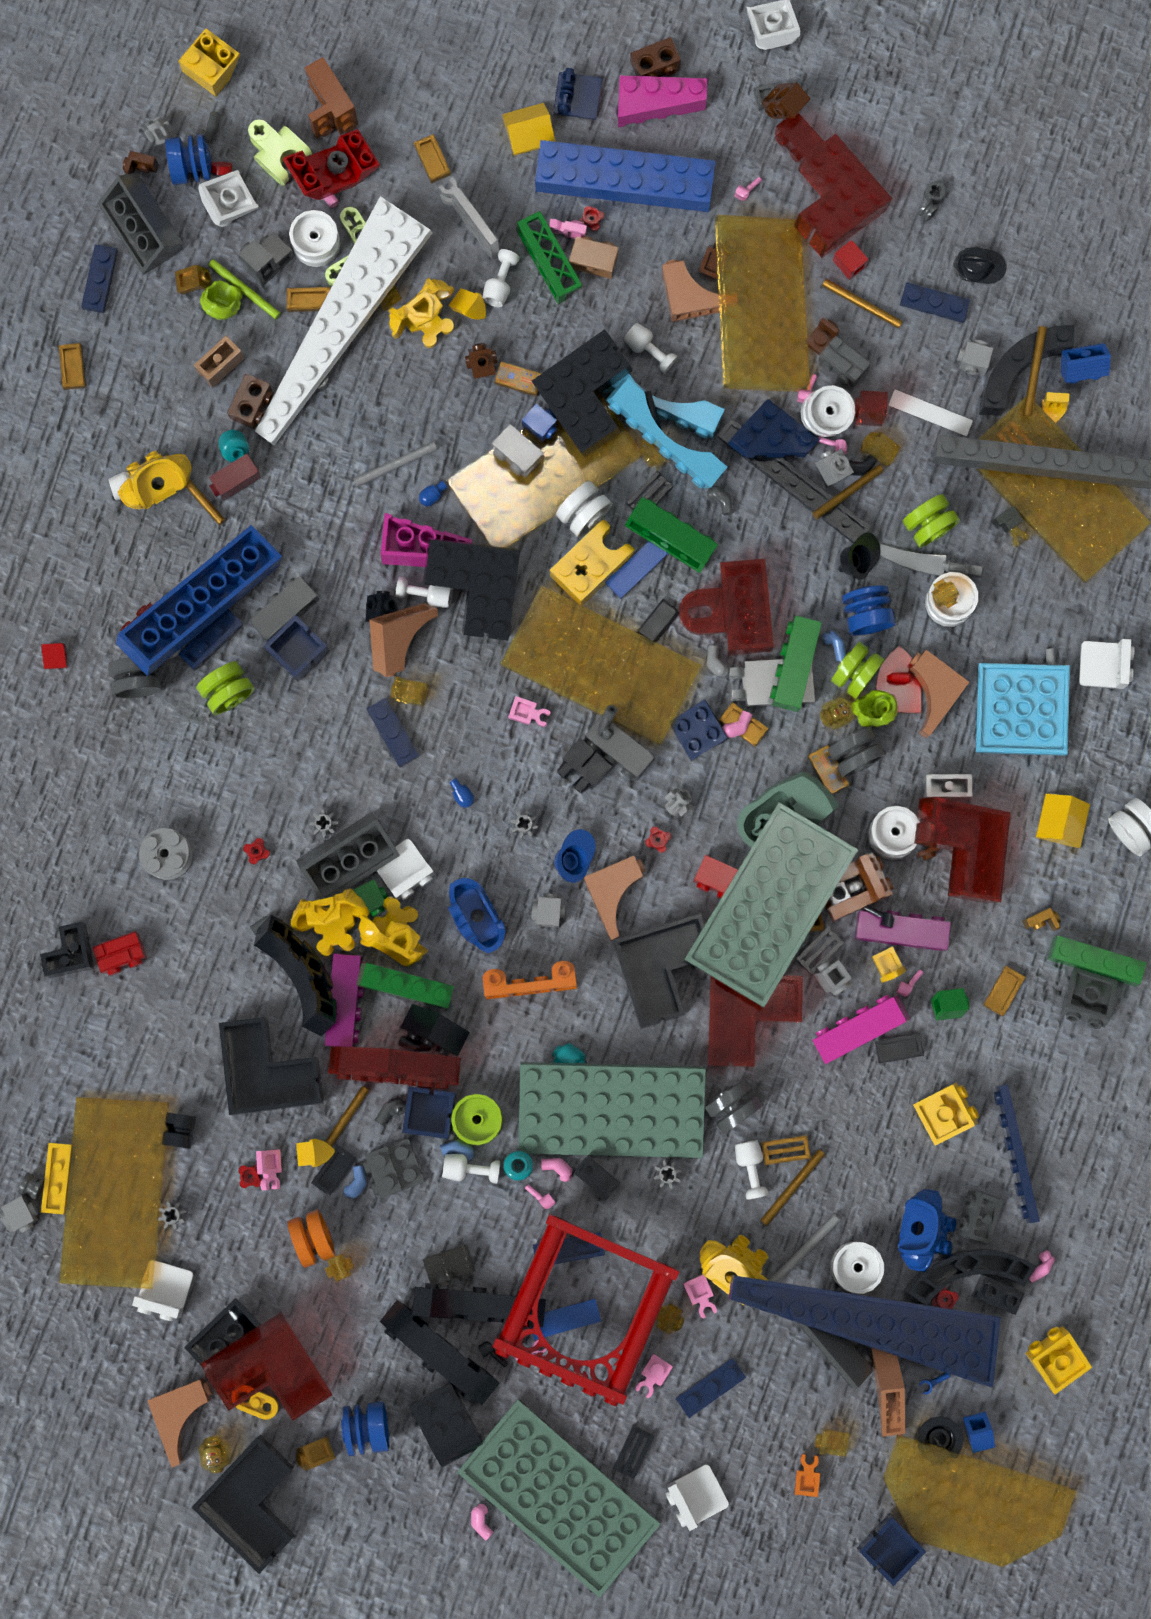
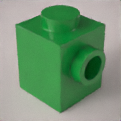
M375 880L354 889L355 893L365 902L366 907L369 909V915L372 914L375 917L385 912L383 902L388 895L384 887H378Z
M963 988L938 991L931 998L936 1021L962 1018L969 1010V999L965 996Z

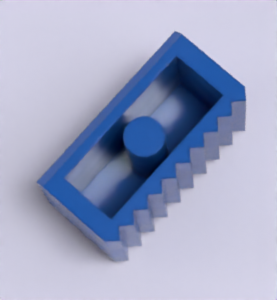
M1105 343L1063 350L1060 373L1065 383L1072 384L1078 383L1081 380H1098L1101 377L1109 376L1111 354Z

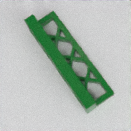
M539 211L518 221L516 232L557 304L566 301V295L582 288V284L542 213ZM538 219L542 225L540 233L531 230L528 224ZM541 238L551 241V251L540 247ZM552 257L562 260L563 266L561 270L551 266L550 261ZM562 275L572 278L575 284L564 289L560 282Z

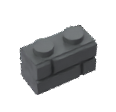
M837 335L822 351L818 360L821 362L820 366L825 371H832L838 376L837 379L841 384L845 386L849 384L852 388L867 372L871 364L869 360Z

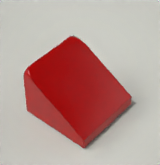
M64 643L41 644L44 669L67 668V648Z

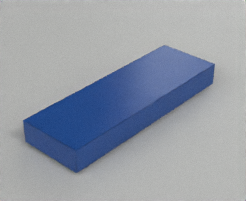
M648 541L605 584L622 599L669 554Z
M595 1298L545 1312L543 1328L540 1327L543 1336L547 1337L601 1322ZM533 1334L534 1340L539 1339L537 1335Z

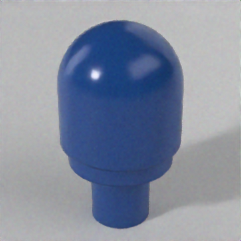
M443 481L439 482L436 486L433 484L428 485L419 494L420 503L427 507L432 506L440 500V497H442L440 493L448 487Z
M457 778L450 781L449 783L454 789V792H452L453 798L457 804L463 808L470 807L474 802V795L469 787L465 784L462 786Z

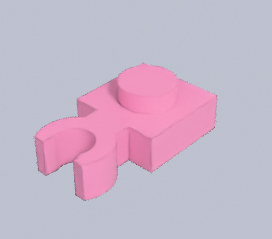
M550 219L549 227L554 234H564V237L572 239L587 235V225L580 221L572 220L571 222L565 221L564 223L556 219Z
M515 696L508 718L529 726L531 721L534 720L540 727H546L547 723L542 722L540 716L543 714L550 716L551 712L547 709L535 710L537 703Z
M280 1149L256 1151L257 1174H263L260 1184L261 1190H269L270 1182L272 1189H279L280 1181L276 1177V1173L282 1172Z
M703 1274L683 1283L692 1305L700 1304L699 1314L703 1319L706 1318L703 1312L705 1307H711L713 1313H717L716 1306L708 1300V1298L714 1295Z
M653 1353L641 1372L646 1378L637 1384L636 1391H639L642 1386H647L649 1392L646 1397L650 1398L654 1391L653 1385L656 1383L661 1387L673 1366Z

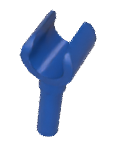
M945 1373L935 1379H922L919 1386L923 1383L930 1385V1388L922 1393H931L933 1386L950 1378V1375Z

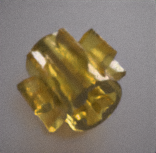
M942 579L933 584L935 590L931 594L939 607L944 605L950 608L957 604L956 597L959 596V592L952 581L946 583Z
M341 1254L327 1260L329 1266L324 1269L328 1279L334 1277L335 1282L352 1275L350 1269L354 1268L350 1257L345 1259L344 1255Z
M671 1303L668 1304V1307L662 1306L656 1319L659 1322L656 1327L669 1335L672 1331H679L684 1324V1317L681 1316L683 1310Z

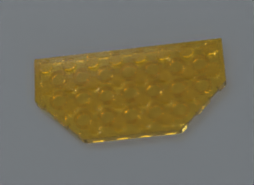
M898 1434L883 1477L915 1541L1001 1567L1062 1536L1076 1492L1073 1488Z

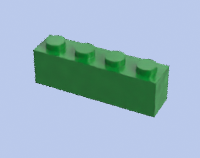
M644 497L640 499L625 524V527L699 573H701L718 545L711 537L701 534L692 525L680 521L673 513L661 509L654 501Z
M795 616L792 621H788L785 634H788L789 637L787 643L783 642L780 655L784 656L782 664L777 665L775 677H778L777 685L772 686L769 697L773 699L772 706L798 712L801 709L822 622L800 616Z
M1059 935L1053 938L1047 960L1083 969L1132 986L1141 984L1147 963Z
M361 963L356 986L439 1008H449L454 988L452 985L369 963Z

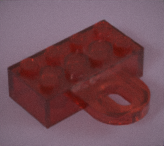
M765 558L720 562V588L694 590L682 599L679 607V618L684 628L696 635L725 633L728 656L773 651L774 644ZM708 606L712 609V615L705 618H691L688 614L689 609L692 607Z

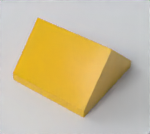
M544 103L502 114L514 156L540 149L541 140L556 142L550 114Z
M1045 794L1035 838L1080 849L1090 804L1074 796Z

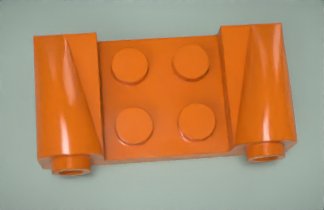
M559 961L552 966L551 980H548V976L534 977V982L525 983V979L511 980V984L508 985L507 978L502 970L490 969L483 974L484 996L486 1000L577 989L575 968L569 961Z

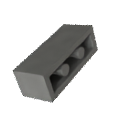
M300 576L296 579H290L285 584V589L281 593L273 594L263 609L258 608L252 613V618L249 620L251 625L267 642L295 614L300 618L319 601L317 594Z
M601 715L585 734L586 744L595 752L597 750L604 754L603 758L612 766L617 764L622 768L620 772L630 780L632 778L638 780L654 761L655 756L613 723L610 725V728L614 730L611 738L605 739L603 736H600L598 728L602 718Z

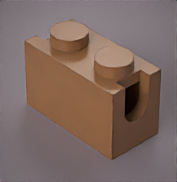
M588 236L575 237L569 263L573 270L612 279L618 258V247L611 242H596Z
M225 336L198 360L194 367L201 377L203 376L209 386L213 388L245 358L242 351Z

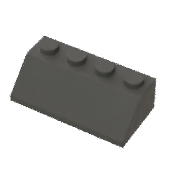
M138 173L119 175L99 200L98 205L142 274L151 271L172 258L183 245Z
M371 812L295 861L319 899H324L342 893L399 857L400 854L373 812Z
M797 1323L853 1390H856L874 1371L870 1366L873 1362L866 1353L860 1354L855 1347L858 1345L856 1342Z

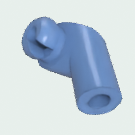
M829 631V633L822 635L825 645H833L836 661H842L847 655L844 641L834 631Z
M457 1139L440 1145L443 1156L456 1152L457 1154L465 1155L467 1161L474 1157L473 1147L463 1140Z
M363 1165L353 1167L354 1180L349 1186L344 1188V1195L347 1198L358 1197L366 1188V1174Z

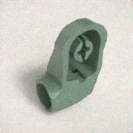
M800 772L772 785L753 802L744 807L737 819L738 832L743 841L752 847L779 802L816 825L833 812L839 804L830 790L818 779L806 772Z

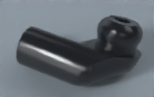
M869 454L862 462L849 460L850 466L854 471L850 475H865L877 463V459Z
M404 1035L401 1036L398 1043L400 1047L412 1052H429L432 1050L431 1047L421 1042L413 1041Z

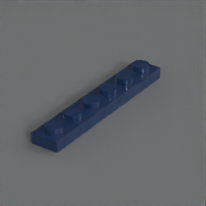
M1008 1084L997 1086L996 1092H994V1099L996 1105H1000L1002 1112L999 1115V1121L1007 1134V1137H1004L1005 1147L1007 1151H1011L1012 1160H1009L1012 1174L1016 1173L1017 1177L1015 1190L1017 1196H1021L1023 1203L1020 1206L1021 1216L1023 1220L1026 1219L1027 1223L1040 1222Z

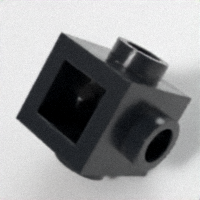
M377 591L376 594L367 595L365 622L370 623L369 619L398 611L399 597L391 596L388 591Z

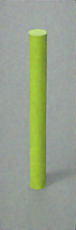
M215 259L210 261L209 267L233 286L240 289L245 296L275 320L280 317L281 312Z

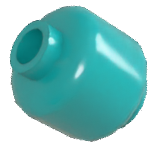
M232 429L222 433L219 437L218 447L226 461L232 463L245 454H249V444L242 432Z
M572 1043L557 1046L552 1054L554 1057L553 1063H587L585 1053Z
M514 1151L504 1160L503 1168L509 1178L521 1181L531 1175L534 1164L529 1154L524 1151Z

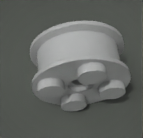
M159 828L150 832L143 839L139 849V858L143 868L151 875L162 880H173L182 876L189 869L193 852L189 841L182 834L170 828ZM169 851V855L164 858V853Z

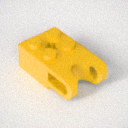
M601 520L550 569V577L581 607L605 585V582L635 552V549L630 544H624L617 550H610L604 546L603 540L610 532V524L606 520ZM578 570H585V574H586V575L584 576V575L580 574V575L578 576V575H577V571H578Z

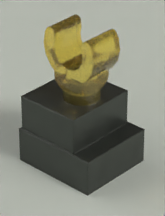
M1014 506L992 521L996 529L1002 527L1005 533L1010 532L1012 543L1015 547L1020 545L1017 541V536L1023 537L1025 541L1029 539L1028 534L1017 527L1023 520Z

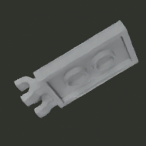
M452 177L449 179L452 186L449 190L445 189L443 185L438 187L441 193L440 199L444 204L454 206L456 212L492 260L498 257L499 252L498 239L461 189H458L457 183Z
M783 659L744 661V668H729V680L742 679L743 690H731V702L747 701V707L772 706L773 699L769 698L772 686L777 685L778 677H775L777 665L782 664ZM812 664L802 704L815 702Z

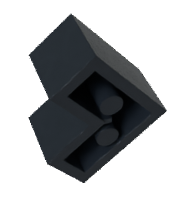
M82 922L59 926L62 949L40 954L44 977L47 978L94 969L87 926Z
M415 1004L411 1005L400 1026L402 1030L407 1032L406 1037L416 1042L420 1040L421 1043L431 1048L434 1045L437 1047L435 1051L446 1057L448 1054L458 1057L470 1033L445 1016Z

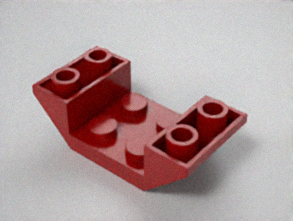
M358 129L339 136L337 144L307 157L302 150L283 158L284 163L306 197L317 200L356 186L380 166ZM333 151H341L348 158V164L343 173L335 174L327 168V160Z

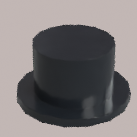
M942 1416L932 1417L925 1421L919 1428L916 1438L917 1446L922 1456L930 1462L937 1464L948 1463L955 1459L961 1452L964 1442L963 1434L958 1424L950 1418Z

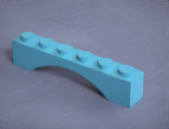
M628 374L621 380L616 382L614 385L606 389L603 393H606L607 391L612 393L616 389V387L621 383V381L626 378H629L631 381H633L644 392L645 390L634 381L630 374ZM652 395L658 418L662 420L670 419L682 429L689 428L702 438L706 439L709 437L713 439L724 416L725 409L705 400L694 403H676Z
M629 378L622 380L606 401L610 404L609 408L618 415L621 413L627 419L626 423L631 428L640 430L643 433L642 437L648 443H654L659 447V452L667 459L671 458L676 463L675 467L680 472L688 473L693 478L692 482L701 489L711 488L726 470L727 466L711 452L687 449L667 437L651 416L645 392Z

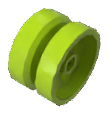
M944 494L937 495L908 514L902 521L908 531L918 530L913 539L919 548L938 540L961 521L955 511L945 512L950 503Z
M860 641L851 652L847 653L831 679V682L840 688L851 678L853 681L848 686L847 693L855 699L860 696L885 661L883 657L875 653L864 662L863 660L869 652V647Z
M232 661L212 671L196 686L202 698L209 699L207 706L213 715H220L233 709L246 700L255 690L248 678H242L244 671L237 661Z
M473 1094L465 1096L456 1104L452 1112L451 1122L453 1130L459 1139L468 1144L483 1145L491 1142L498 1136L502 1129L503 1116L500 1107L494 1100L486 1095ZM479 1115L481 1117L479 1124L474 1123V1116Z

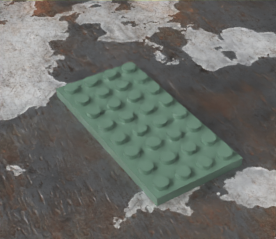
M779 802L684 960L764 1008L858 849Z
M520 1062L519 1151H524L527 1154L703 1158L705 1066Z
M517 1399L482 1441L483 1445L479 1446L457 1471L461 1477L599 1598L660 1526L659 1521L519 1399Z

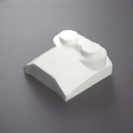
M779 0L747 7L748 17L755 35V44L758 48L767 50L794 43L800 36V27L790 0Z
M239 170L199 184L198 189L202 203L212 221L218 226H228L234 219L244 216L259 207L242 180Z

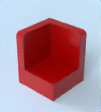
M853 241L845 244L834 253L833 262L849 280L866 268L869 260Z

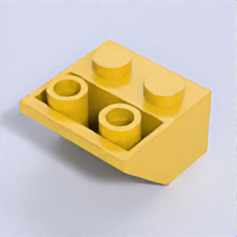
M205 28L178 62L183 73L216 97L230 81L240 53Z

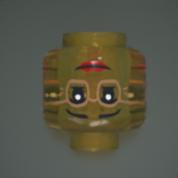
M837 697L824 703L820 711L822 723L833 730L850 724L853 720L852 703L843 697Z
M220 1436L207 1437L198 1447L201 1467L209 1470L210 1473L222 1472L224 1467L230 1463L228 1442Z

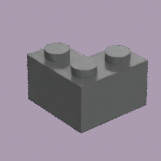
M274 232L269 236H264L259 243L255 239L251 243L247 242L242 246L239 253L244 269L262 287L294 258L292 250Z

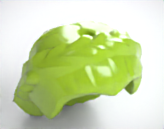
M218 280L214 281L211 286L202 292L200 303L207 315L217 320H226L232 318L240 309L243 294L236 286Z
M872 690L851 704L852 712L858 717V723L862 727L888 725L897 716V700L893 695L885 691Z

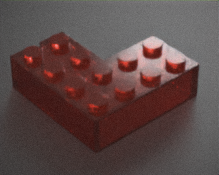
M834 134L805 155L799 165L798 171L818 192L821 198L800 212L793 226L806 240L810 238L813 229H816L809 244L823 258L883 214L893 198L837 134Z
M935 796L919 798L917 819H921V823H916L914 844L953 851L948 888L949 897L980 903H1001L1011 812Z
M783 975L764 1008L710 976L707 1066L728 1067L729 1062H732V1067H755L756 1022H802L803 976Z
M331 1046L328 1074H336L337 1079L351 1080L352 1076V1080L357 1082L370 1081L373 1083L399 1084L400 1080V1084L405 1086H416V1082H418L417 1086L423 1088H433L435 1084V1088L449 1089V1085L459 1084L461 1058L397 1049Z
M282 1312L201 1363L204 1374L215 1391H217L218 1396L228 1411L270 1385L286 1412L294 1421L333 1395Z

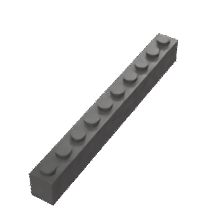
M938 434L935 440L933 463L1151 489L1150 459Z

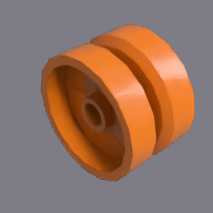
M319 1209L306 1214L307 1226L301 1217L287 1221L292 1243L304 1268L317 1263L316 1251L324 1261L336 1256L330 1230Z

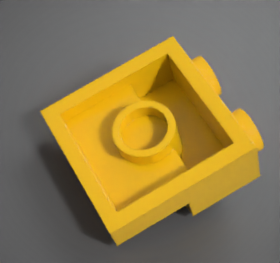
M957 1082L913 1104L935 1146L978 1124V1111L973 1105L969 1106L966 1100L968 1093L963 1085L959 1086Z
M1063 1326L1050 1329L1047 1333L1048 1337L1041 1342H1032L1028 1347L1029 1350L1025 1353L1054 1395L1092 1368L1071 1334Z

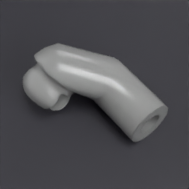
M708 646L707 667L716 676H726L729 673V667L718 659L719 647Z

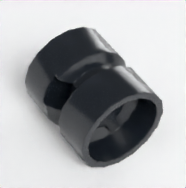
M167 1112L165 1119L167 1130L163 1132L161 1145L191 1149L193 1136L190 1134V1131L195 1128L196 1117Z

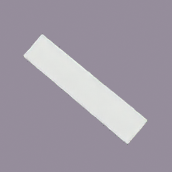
M894 390L889 402L891 407L964 436H967L973 422L971 419L898 390Z

